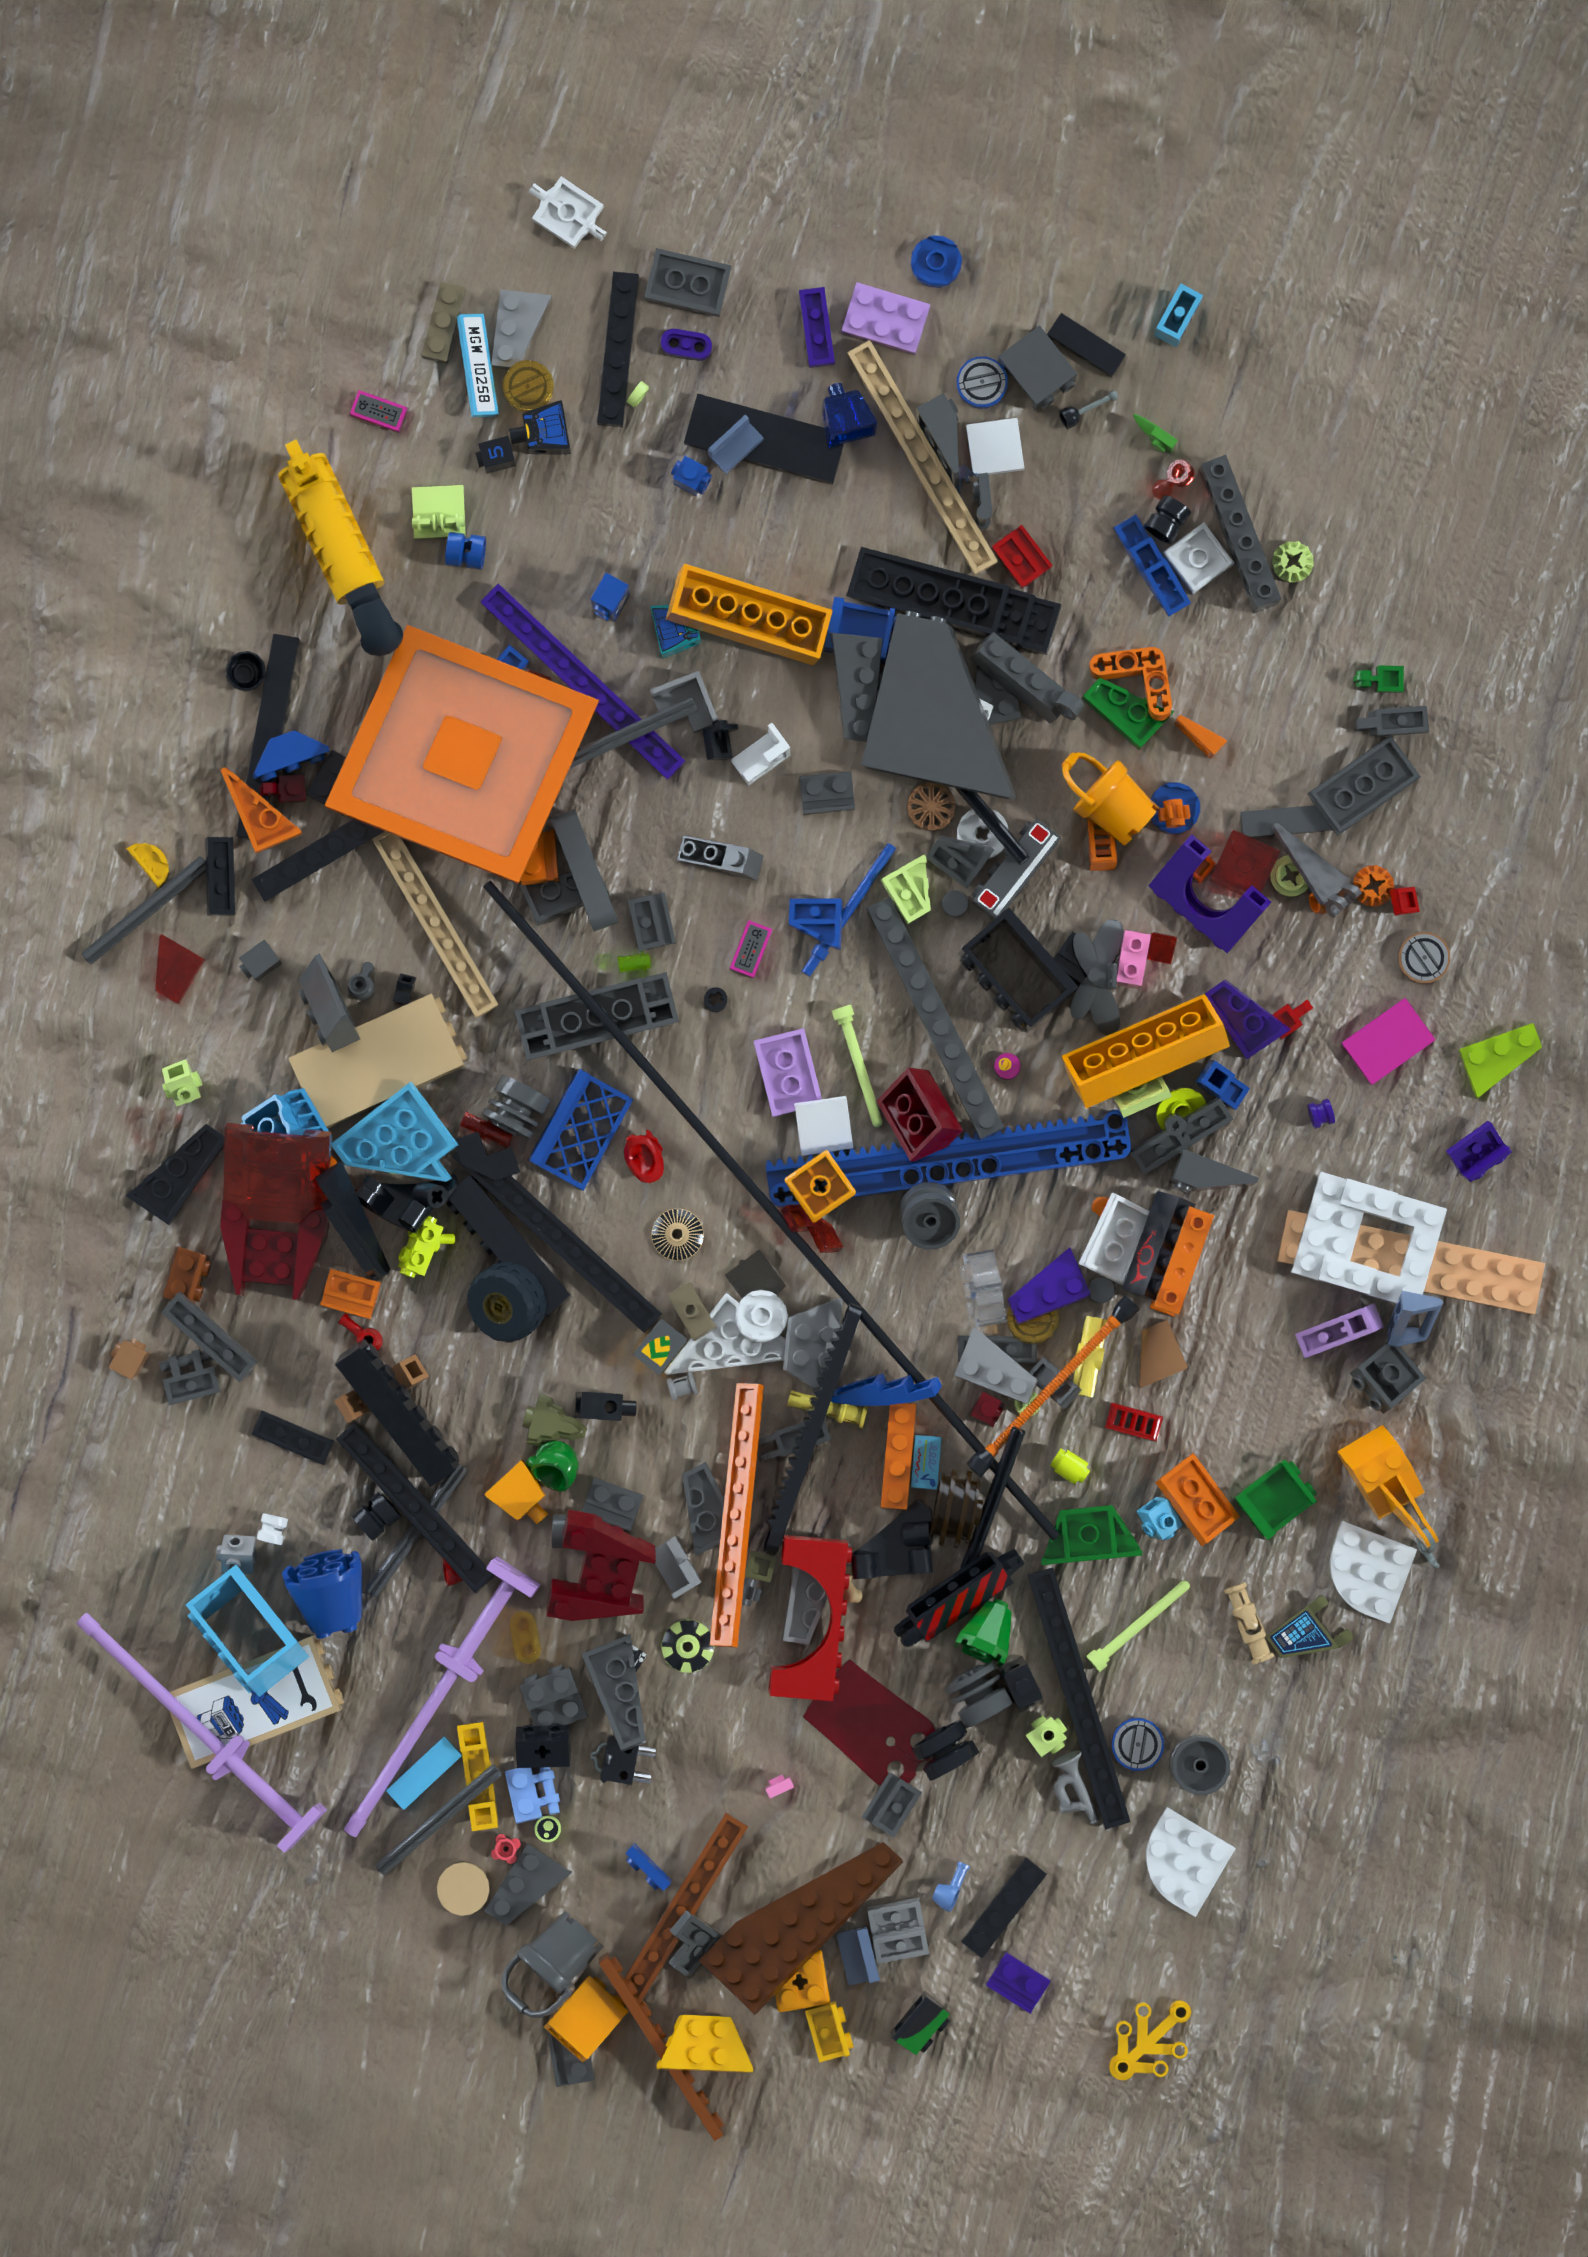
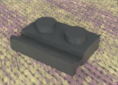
M852 772L800 776L803 815L855 810Z
M665 892L628 900L639 952L676 944Z
M594 1477L582 1512L595 1514L606 1523L631 1531L644 1495Z
M889 1771L863 1813L862 1818L895 1837L922 1791Z
M548 2033L556 2087L594 2081L591 2056L582 2063L553 2035Z

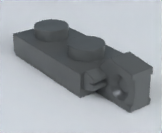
M1427 706L1375 709L1373 712H1368V718L1356 719L1355 731H1369L1370 736L1376 737L1428 733Z

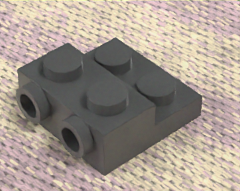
M1387 1342L1350 1372L1353 1377L1352 1384L1360 1391L1364 1390L1369 1396V1405L1375 1411H1381L1383 1414L1392 1409L1426 1379L1401 1346L1387 1345Z
M563 1664L548 1669L549 1674L539 1677L538 1673L523 1678L524 1684L520 1685V1689L534 1726L567 1725L588 1717L571 1667L564 1669Z

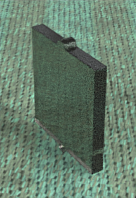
M760 1250L753 1253L747 1259L740 1260L739 1265L725 1274L741 1298L752 1291L758 1290L777 1294L786 1287Z

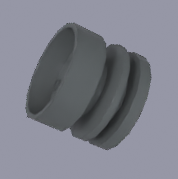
M502 1074L495 1090L503 1096L502 1101L489 1099L488 1103L498 1109L495 1113L484 1108L482 1114L493 1125L515 1136L531 1139L533 1132L524 1128V1125L527 1123L537 1127L538 1123L529 1115L531 1112L543 1115L551 1099L531 1087Z
M993 1662L977 1665L963 1672L944 1688L947 1694L959 1690L960 1694L951 1699L952 1704L965 1701L966 1706L958 1712L965 1728L972 1727L990 1718L1014 1703L1006 1686L994 1689L992 1686L1001 1678L1000 1674L987 1677L986 1674L996 1668Z

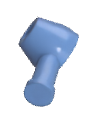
M957 1863V1869L950 1885L938 1884L933 1894L932 1900L945 1911L951 1912L953 1910L966 1872L970 1869V1866L964 1863Z

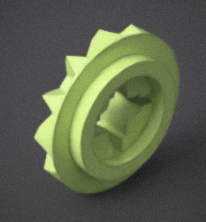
M1287 541L1274 552L1272 566L1276 575L1282 580L1299 582L1311 573L1313 569V555L1308 546L1301 544L1299 541ZM1300 554L1298 560L1299 567L1292 565L1286 569L1285 567L1289 562L1287 555L1295 557Z
M1289 855L1283 856L1272 866L1270 873L1272 886L1279 894L1288 897L1301 895L1308 889V885L1300 873L1295 877L1296 886L1290 880L1281 881L1287 875L1285 866L1290 872H1298Z

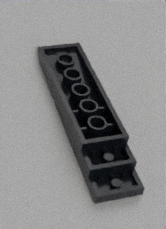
M865 547L860 548L846 595L849 598L890 610V608H894L895 612L906 615V611H912L922 614L921 618L930 620L931 616L946 619V623L954 630L986 638L994 632L1011 646L1044 655L1048 654L1062 607L1059 603L1037 598L1034 594L1011 589L1008 585Z

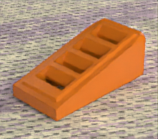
M1179 715L1174 722V725L1209 759H1212L1227 743V740L1182 715Z
M1087 817L1090 871L1115 870L1117 865L1115 838L1103 829H1094V826L1097 824ZM1094 836H1108V839H1095ZM1105 846H1109V849H1102V850H1096V849H1095V847H1105Z

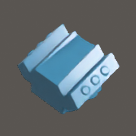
M304 1088L289 1091L283 1096L275 1094L241 1116L243 1122L240 1123L238 1132L266 1180L280 1177L283 1170L292 1169L307 1156L318 1153L319 1146L331 1144L332 1136Z

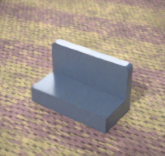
M744 415L708 449V457L727 475L764 438L749 423V418Z
M867 1926L837 1933L836 1936L848 1984L854 1985L869 1981V1983L880 1981Z

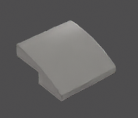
M919 1897L867 1907L877 1964L929 1954Z

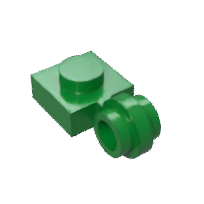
M1378 665L1376 667V676H1372V671H1356V676H1353V682L1356 683V688H1370L1372 683L1376 682V693H1403L1404 666Z

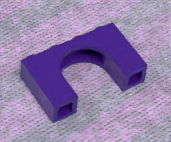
M1191 835L1148 886L1157 897L1169 903L1177 914L1184 916L1193 924L1197 931L1204 933L1213 941L1217 948L1224 950L1228 954L1270 905L1271 901L1251 885L1231 908L1215 910L1201 903L1194 893L1192 879L1196 869L1211 853V850Z

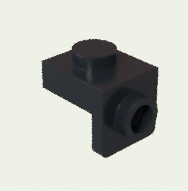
M727 720L712 722V727L702 730L707 760H728L733 758L729 732L738 730V724H728Z

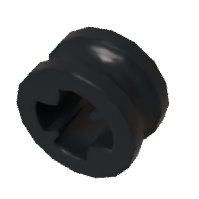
M718 987L709 989L704 996L706 1008L712 1012L722 1011L727 1005L726 992ZM717 993L722 996L720 1000H723V1003L721 1005L717 1003L715 1006H712L710 1004L711 999H708L709 996H716Z

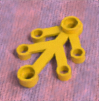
M1183 2000L1174 2001L1169 2008L1170 2014L1149 2034L1148 2018L1151 2015V2008L1145 2002L1138 2003L1135 2007L1137 2015V2044L1129 2053L1128 2036L1132 2033V2027L1125 2020L1119 2021L1116 2024L1118 2051L1109 2063V2070L1114 2078L1127 2080L1134 2073H1154L1158 2077H1164L1168 2073V2065L1163 2060H1156L1154 2063L1136 2062L1143 2054L1174 2055L1178 2059H1182L1187 2055L1188 2048L1183 2042L1178 2041L1174 2044L1156 2043L1177 2022L1183 2023L1190 2018L1191 2008ZM1141 2006L1148 2008L1146 2015L1138 2013V2009ZM1179 2007H1183L1186 2011L1182 2017L1176 2015V2010ZM1122 2024H1126L1129 2027L1128 2032L1125 2034L1119 2032V2027ZM1178 2045L1184 2047V2052L1181 2055L1175 2053V2048ZM1121 2062H1125L1128 2065L1127 2070L1124 2072L1118 2070V2065ZM1158 2064L1165 2065V2070L1162 2073H1157L1155 2067Z

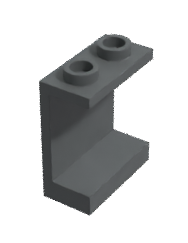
M1040 325L998 356V362L1004 367V370L1006 368L1033 401L1032 408L1034 410H1037L1039 407L1045 409L1054 402L1055 395L1061 391L1064 394L1075 386L1076 371Z

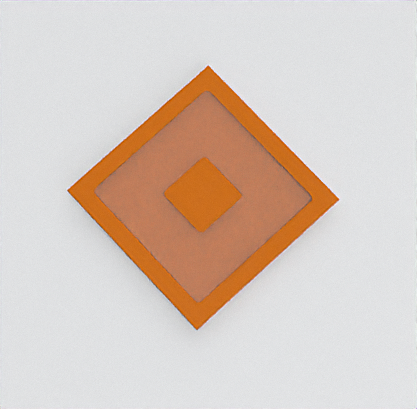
M406 625L403 632V640L390 660L324 806L519 884L599 700L418 628Z

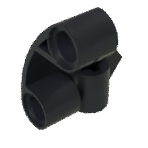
M451 1174L452 1179L447 1182L434 1180L417 1184L381 1183L372 1177L366 1176L355 1192L363 1207L397 1227L416 1233L433 1209L440 1208L445 1204L458 1184L455 1174Z
M917 1499L906 1511H903L878 1534L853 1552L851 1560L853 1579L932 1573L931 1545L933 1544L934 1537H930L932 1523L931 1508Z

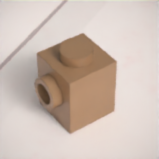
M132 1338L131 1342L128 1340H123L122 1344L118 1342L111 1353V1356L114 1358L108 1368L130 1380L136 1381L150 1355V1352L145 1350L147 1345Z

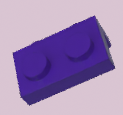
M1486 1121L1446 1150L1460 1175L1469 1182L1483 1177L1487 1170L1494 1165L1502 1163L1512 1153L1510 1147L1504 1144L1493 1124L1489 1121Z

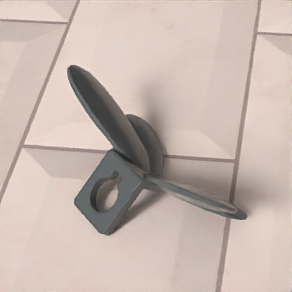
M1115 919L1107 920L1102 924L1093 943L1083 932L1075 934L1073 938L1075 956L1087 977L1074 994L1071 1003V1016L1075 1019H1081L1090 1009L1097 1028L1105 1035L1117 1032L1120 1026L1119 1010L1111 992L1112 989L1117 988V963L1112 962L1120 949L1124 930L1121 922Z

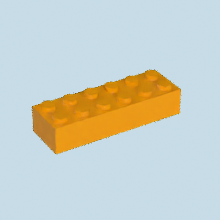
M684 563L678 571L665 620L814 665L820 659L833 610Z
M1203 994L1075 1049L1061 1057L1068 1077L1087 1109L1230 1047L1224 1024L1207 996Z

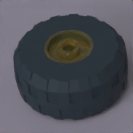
M499 1262L484 1269L473 1279L467 1294V1305L472 1320L479 1327L480 1331L493 1340L510 1343L521 1340L540 1326L539 1324L545 1317L546 1299L542 1285L527 1268L514 1262Z

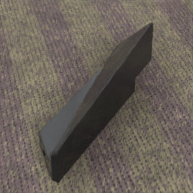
M338 1162L315 1177L319 1187L328 1198L320 1204L324 1213L364 1272L371 1280L377 1281L390 1272V1267L342 1162Z

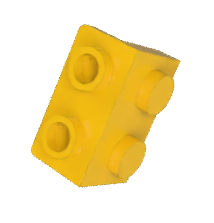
M833 2001L827 2005L805 2009L819 2063L841 2056H850L849 2049L854 2048L850 2032L844 2033L842 2023L847 2022L843 2007H837L836 2001Z

